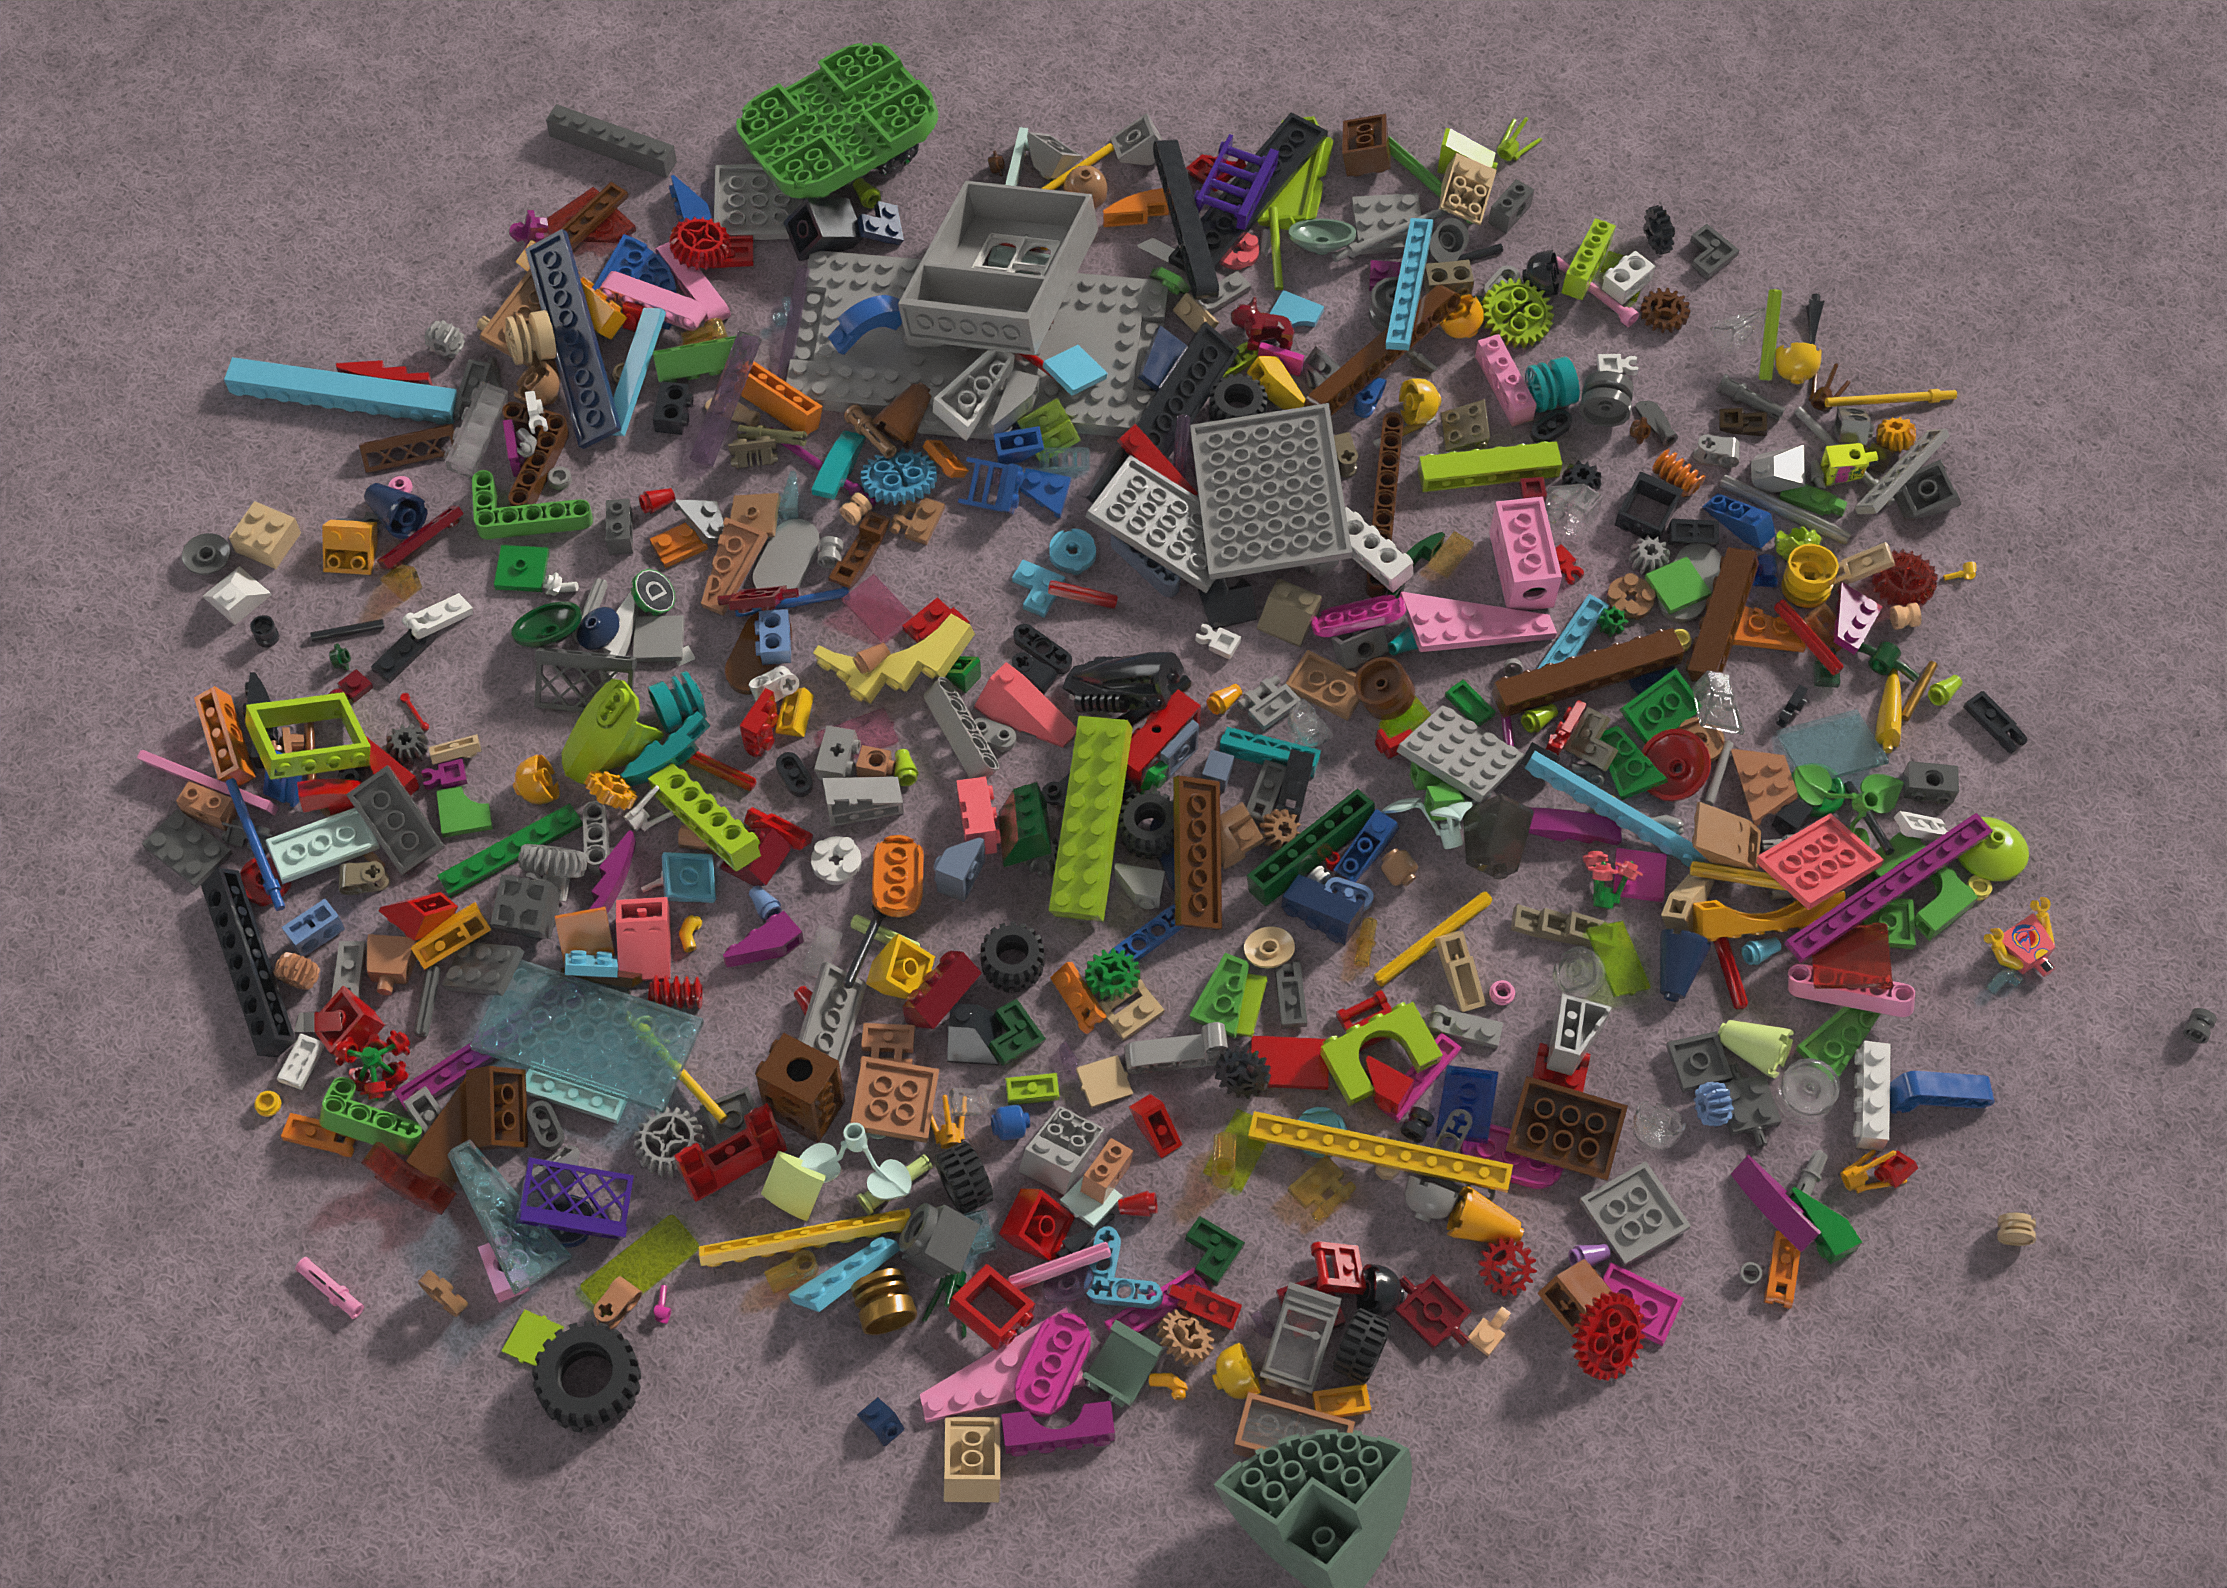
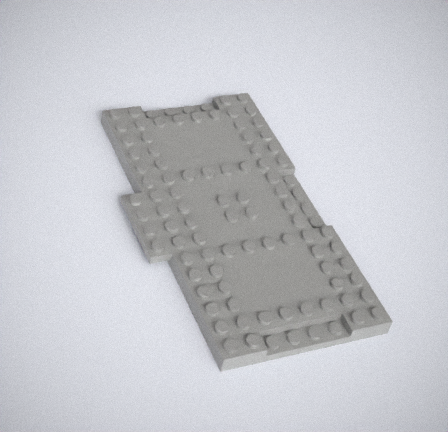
M819 251L809 255L804 282L805 292L793 357L790 359L786 383L822 405V410L846 412L850 406L859 405L862 407L864 414L878 415L912 383L918 385L921 382L930 388L929 394L932 398L918 432L921 434L961 437L933 413L934 398L988 349L943 344L939 347L908 345L902 340V323L896 331L887 327L872 329L865 333L845 355L838 353L828 338L840 324L837 318L856 303L870 297L889 295L901 299L922 259ZM1034 272L1033 275H1041V273ZM1076 273L1036 355L1045 361L1079 345L1108 373L1107 378L1071 396L1056 380L1018 353L1011 352L1015 355L1013 370L1039 376L1040 391L1034 406L1021 418L1058 398L1077 433L1121 437L1135 424L1156 392L1137 377L1155 329L1160 325L1164 328L1168 288L1161 284L1162 280ZM1003 386L969 438L994 440V438H991V428L988 427V422L991 414L995 415L997 398L1004 393ZM1016 421L1003 432L1012 431L1013 427L1020 428Z

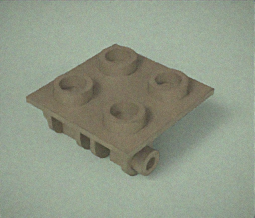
M1485 399L1441 412L1446 451L1474 443L1479 449L1487 447L1490 433Z
M769 436L757 437L756 441L747 442V439L733 440L732 444H728L730 455H735V457L731 458V466L737 469L748 467L747 454H749L750 466L753 467L752 453H756L757 466H760L759 453H761L762 466L774 465V462H778L777 453L772 452L777 450L775 439H770Z

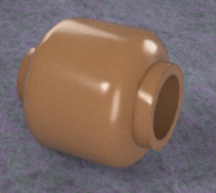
M1396 848L1382 858L1381 870L1392 885L1403 884L1408 886L1416 879L1414 874L1418 870V865L1406 850H1398Z

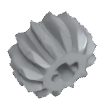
M435 320L425 332L424 344L429 346L430 351H434L437 356L442 355L445 359L448 357L454 358L464 347V334L460 333V328H455L452 323L447 324L444 320L441 322Z
M1649 536L1645 540L1639 538L1636 544L1631 546L1629 562L1633 563V570L1641 569V575L1645 571L1650 573L1668 565L1670 550L1666 549V542L1659 543L1658 537L1654 540H1651Z

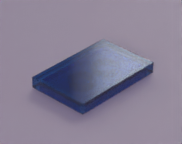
M1447 1065L1436 1137H1439L1451 1112L1462 1109L1470 1113L1473 1121L1464 1141L1488 1144L1499 1077L1498 1071ZM1465 1115L1455 1116L1453 1118L1456 1122L1454 1130L1448 1127L1446 1132L1455 1134L1460 1139L1462 1133L1457 1131L1461 1125H1467V1121L1464 1120Z

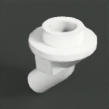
M556 572L552 576L548 575L543 584V588L546 589L545 594L554 596L558 592H574L579 589L577 582L562 583V578Z

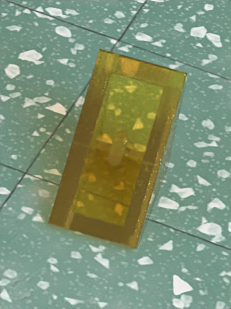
M400 565L380 579L403 602L407 601L422 588L414 566Z

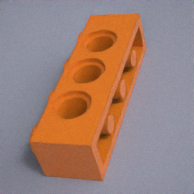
M214 686L194 697L218 780L226 783L227 780L234 778L239 787L254 779L256 776L249 759L231 695Z

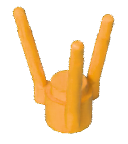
M947 1095L942 1096L945 1124L941 1125L940 1131L933 1115L931 1117L930 1125L935 1135L936 1144H940L942 1149H948L965 1140L966 1097L961 1098L958 1128L955 1123H951Z
M1873 1149L1852 1165L1843 1168L1840 1176L1845 1187L1849 1191L1855 1189L1858 1194L1865 1190L1892 1186L1887 1182L1865 1184V1181L1868 1180L1866 1171L1895 1156L1896 1151L1893 1150L1864 1166H1860L1876 1154V1151Z

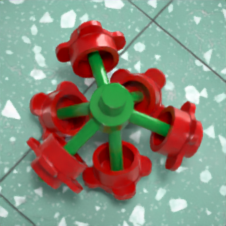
M390 1031L391 1036L386 1039V1042L382 1041L378 1034H371L367 1044L360 1048V1052L358 1045L354 1043L352 1037H347L345 1041H338L334 1050V1054L337 1057L335 1060L336 1065L342 1066L344 1062L353 1063L357 1057L361 1058L364 1063L363 1067L352 1068L348 1072L349 1078L355 1082V1090L362 1091L360 1095L368 1094L369 1099L378 1101L379 1098L385 1097L384 1092L392 1091L396 1085H400L407 1080L409 1074L405 1071L406 1063L404 1061H399L398 1063L391 1062L388 1065L383 1062L384 1055L390 1051L395 1056L402 1053L406 1056L410 1055L408 1048L410 1047V1041L402 1032ZM379 1066L384 1069L382 1078L385 1081L377 1082L376 1068Z

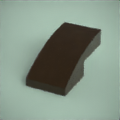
M1743 408L1719 409V430L1731 434L1767 436V412L1743 413Z

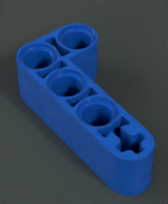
M1909 1071L1899 1075L1890 1082V1112L1893 1114H1897V1111L1902 1113L1910 1112L1919 1105L1985 1108L1995 1103L1990 1078L1985 1075Z

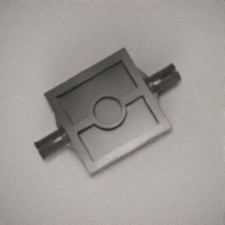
M1735 1063L1734 1066L1731 1064L1729 1067L1733 1079L1730 1082L1724 1083L1726 1089L1730 1090V1098L1733 1099L1732 1106L1734 1110L1731 1111L1732 1119H1729L1728 1123H1726L1730 1135L1741 1133L1753 1134L1757 1148L1764 1147L1768 1143L1763 1131L1766 1128L1778 1126L1782 1122L1765 1075L1750 1078L1742 1077L1738 1064Z

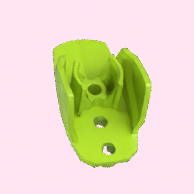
M611 679L594 695L580 715L561 752L565 775L577 783L584 784L591 770L603 772L628 765L642 754L643 749L647 745L652 744L655 740L659 742L664 736L661 730L636 721L640 713L639 699L624 680Z

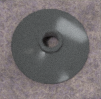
M204 533L193 537L187 542L182 551V560L189 571L199 575H208L219 571L227 564L231 550L228 542L222 536L214 533Z

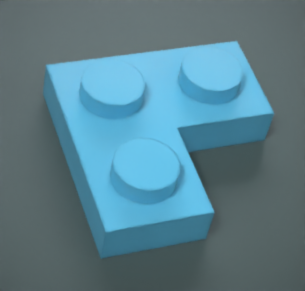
M1022 560L1012 577V582L1031 589L1023 603V609L1045 618L1057 597L1048 594L1049 582L1053 580L1065 583V577Z

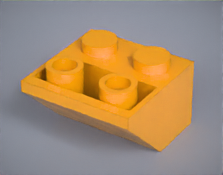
M329 520L323 524V572L371 575L378 545L377 522Z

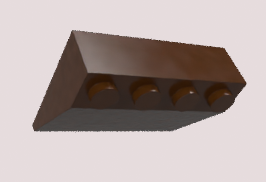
M1526 1076L1505 1151L1608 1181L1628 1105Z

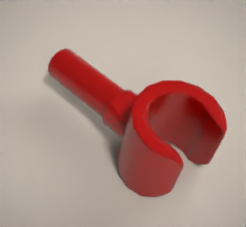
M1332 852V858L1335 862L1325 858L1326 867L1330 871H1334V868L1340 861V855L1337 852Z

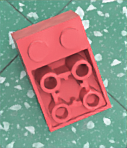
M667 897L616 900L618 970L641 973L642 981L653 980L654 975H657L659 980H663L665 975H668V978L671 979V910Z

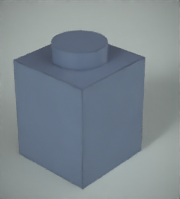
M1210 750L1202 773V779L1220 781V791L1225 792L1233 770L1234 756Z

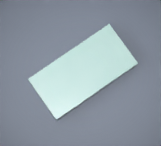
M356 808L265 840L282 884L380 849L376 837Z

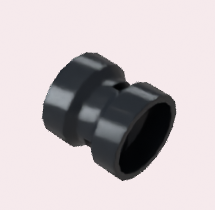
M260 615L250 623L251 632L259 646L268 648L278 642L280 635L271 617Z
M1414 1106L1408 1114V1121L1403 1123L1400 1131L1406 1138L1422 1143L1427 1136V1128L1432 1126L1435 1118L1429 1111Z

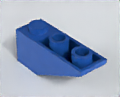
M672 175V185H669L671 198H676L677 202H674L677 216H682L679 222H683L685 218L692 220L693 216L697 219L702 217L705 220L711 219L708 204L675 175Z
M1718 493L1702 506L1706 512L1744 543L1761 549L1776 536L1772 516L1769 512Z
M1376 809L1334 868V871L1349 881L1356 883L1391 842L1400 829L1398 823Z

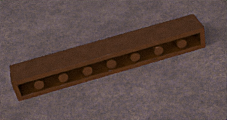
M1673 628L1667 630L1660 629L1648 636H1637L1628 642L1614 643L1608 648L1601 650L1594 649L1585 655L1571 656L1559 663H1548L1539 669L1525 670L1519 675L1512 677H1502L1494 682L1492 696L1502 717L1505 718L1681 664L1685 651Z

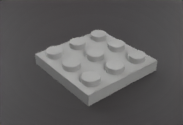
M1418 193L1352 197L1351 201L1357 243L1406 223L1411 218L1421 216ZM1408 231L1361 251V254L1404 252Z
M1646 1161L1581 1197L1579 1203L1623 1267L1681 1235L1691 1227Z

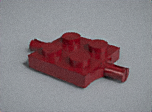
M787 585L744 589L736 594L719 595L717 601L719 606L729 604L730 611L738 610V613L750 612L752 608L760 607L762 611L775 609V606L781 603L782 600L798 598L799 590L798 588L787 589Z
M1434 1274L1424 1283L1417 1286L1411 1283L1405 1275L1399 1279L1401 1287H1403L1408 1295L1405 1301L1397 1307L1395 1313L1433 1350L1450 1337H1453L1462 1347H1465L1471 1339L1459 1328L1471 1315L1472 1311Z

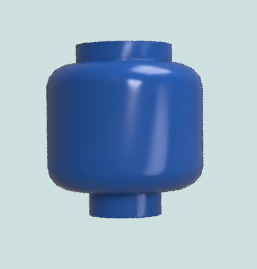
M1019 1105L997 1108L995 1114L991 1115L993 1135H997L1001 1141L1023 1138L1026 1128H1030L1028 1112L1024 1113Z

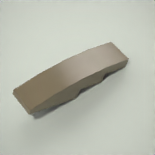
M1519 904L1513 908L1512 931L1551 941L1613 950L1616 946L1618 925L1574 911L1567 915L1548 908L1538 911Z

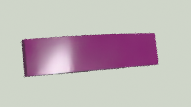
M1520 808L1519 831L1564 842L1568 838L1588 844L1595 840L1611 845H1619L1622 842V828L1606 816L1554 808Z
M629 830L599 866L602 879L591 891L595 902L589 909L606 907L608 914L623 887L632 863L636 846L632 831Z
M1749 1155L1731 1173V1176L1752 1202L1800 1252L1805 1251L1821 1233L1803 1215L1804 1211L1786 1195L1787 1191Z

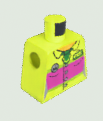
M1861 443L1826 446L1820 464L1824 473L1823 480L1825 486L1861 479L1864 476L1866 467L1878 465V455L1876 451L1865 453Z

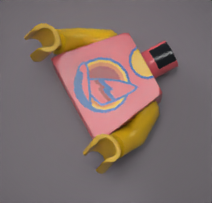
M2040 897L2041 906H2039L2037 900H2032L2030 903L2031 909L2038 913L2036 916L2032 913L2004 933L2000 928H1991L1992 934H1985L1983 939L1986 943L1992 944L1991 948L2000 965L2018 970L2021 974H2025L2035 967L2043 977H2046L2056 968L2047 959L2055 949V942L2049 914L2046 912L2050 908V900L2046 897Z

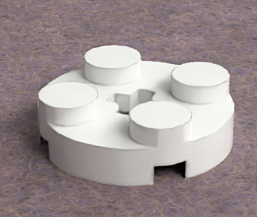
M835 836L818 841L811 855L813 872L817 877L825 880V883L831 885L845 884L852 880L853 876L861 868L860 850L849 837ZM834 856L843 858V860L839 861V865L829 862L830 859H833Z

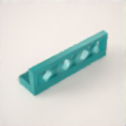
M1226 727L1225 734H1222L1219 752L1263 765L1265 760L1287 766L1291 749L1314 754L1315 758L1310 775L1312 778L1315 776L1321 755V750L1231 727Z

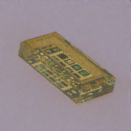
M1454 531L1430 560L1428 567L1448 579L1473 548L1474 542Z

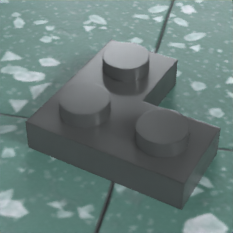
M1705 224L1691 235L1690 241L1703 251L1702 254L1692 261L1691 266L1706 279L1713 276L1739 254L1738 248L1708 224Z

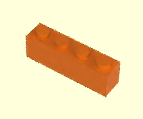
M754 361L738 369L734 390L736 393L794 431H805L808 435L819 428L822 405Z

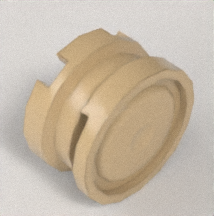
M2006 1213L1997 1218V1225L2000 1228L1997 1232V1239L2002 1244L2026 1246L2035 1243L2036 1233L2033 1230L2036 1227V1219H2031V1215L2025 1213Z

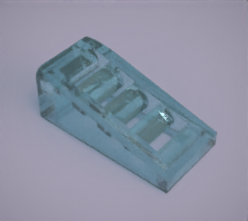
M1045 447L1044 450L1040 451V470L1043 472L1090 471L1089 447ZM1050 453H1052V466H1049ZM1058 453H1062V466H1058ZM1068 453H1071V466H1068ZM1077 453H1081V466H1077Z
M790 471L778 508L780 523L791 519H799L798 480L795 471Z

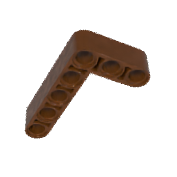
M512 401L503 406L504 420L512 419L515 432L520 428H525L537 440L534 454L526 458L509 492L510 506L537 503L548 480L547 475L554 468L569 437L566 419L563 415L543 409L544 413H541L540 416L546 419L548 431L544 432L543 426L537 425L535 427V434H532L529 428L530 417L526 404Z

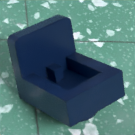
M879 1397L857 1414L860 1421L876 1435L883 1446H887L905 1429L896 1413Z

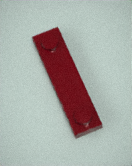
M450 506L376 561L384 569H396L403 564V558L446 527L451 528L459 523V517L464 514L459 506Z

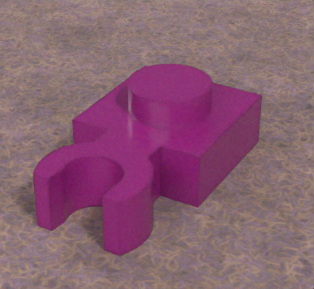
M462 758L438 763L439 770L427 768L421 771L423 778L432 777L431 780L423 782L427 790L435 788L438 784H441L443 789L468 784Z

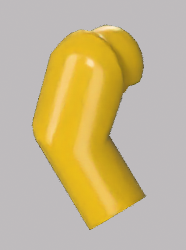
M689 915L686 917L679 930V937L686 953L697 948L692 935L694 930H698L702 926V920L699 916Z

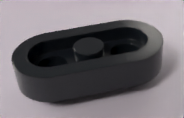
M1562 409L1549 413L1533 424L1530 433L1531 439L1537 444L1544 441L1552 442L1569 431L1572 424L1571 414Z
M785 752L781 754L776 760V768L786 787L796 797L807 796L813 789L812 777L795 753ZM787 765L793 766L792 769H785ZM798 784L805 785L803 788L796 787Z

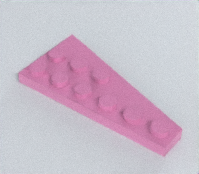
M1401 592L1399 596L1405 601V615L1420 652L1555 639L1557 634L1551 617L1548 614Z

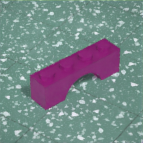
M1111 1401L1083 1404L1082 1411L1076 1421L1061 1429H1050L1040 1425L1034 1420L1029 1411L1002 1414L1006 1454L1011 1453L1012 1456L1016 1457L1027 1455L1028 1451L1039 1450L1040 1453H1050L1055 1451L1057 1447L1075 1450L1082 1448V1444L1093 1443L1094 1446H1106L1110 1444V1441H1115Z

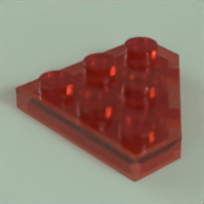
M592 187L547 218V233L552 235L559 231L599 191ZM616 209L582 242L619 243L623 234L630 236L635 233L636 226Z

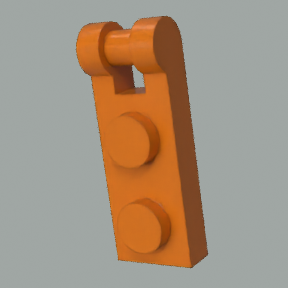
M1066 962L1050 977L1077 1019L1078 1026L1082 1032L1089 1034L1094 1029L1096 1023H1101L1106 1018L1104 1010L1089 987H1087L1073 962Z
M294 1113L289 1114L281 1134V1138L284 1141L338 1153L345 1157H352L355 1150L353 1145L355 1141H358L357 1139L323 1128L319 1123V1119ZM339 1136L345 1137L343 1143L337 1142Z
M1777 1230L1774 1234L1764 1303L1773 1304L1775 1302L1782 1304V1307L1791 1309L1801 1252ZM1776 1285L1785 1287V1294L1776 1292Z

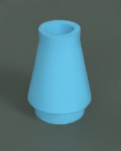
M1776 937L1748 941L1741 950L1743 959L1749 965H1759L1774 953L1779 952L1781 944Z

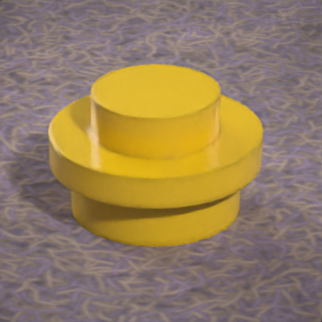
M273 1091L261 1092L254 1103L257 1113L264 1117L275 1115L282 1105L279 1095Z

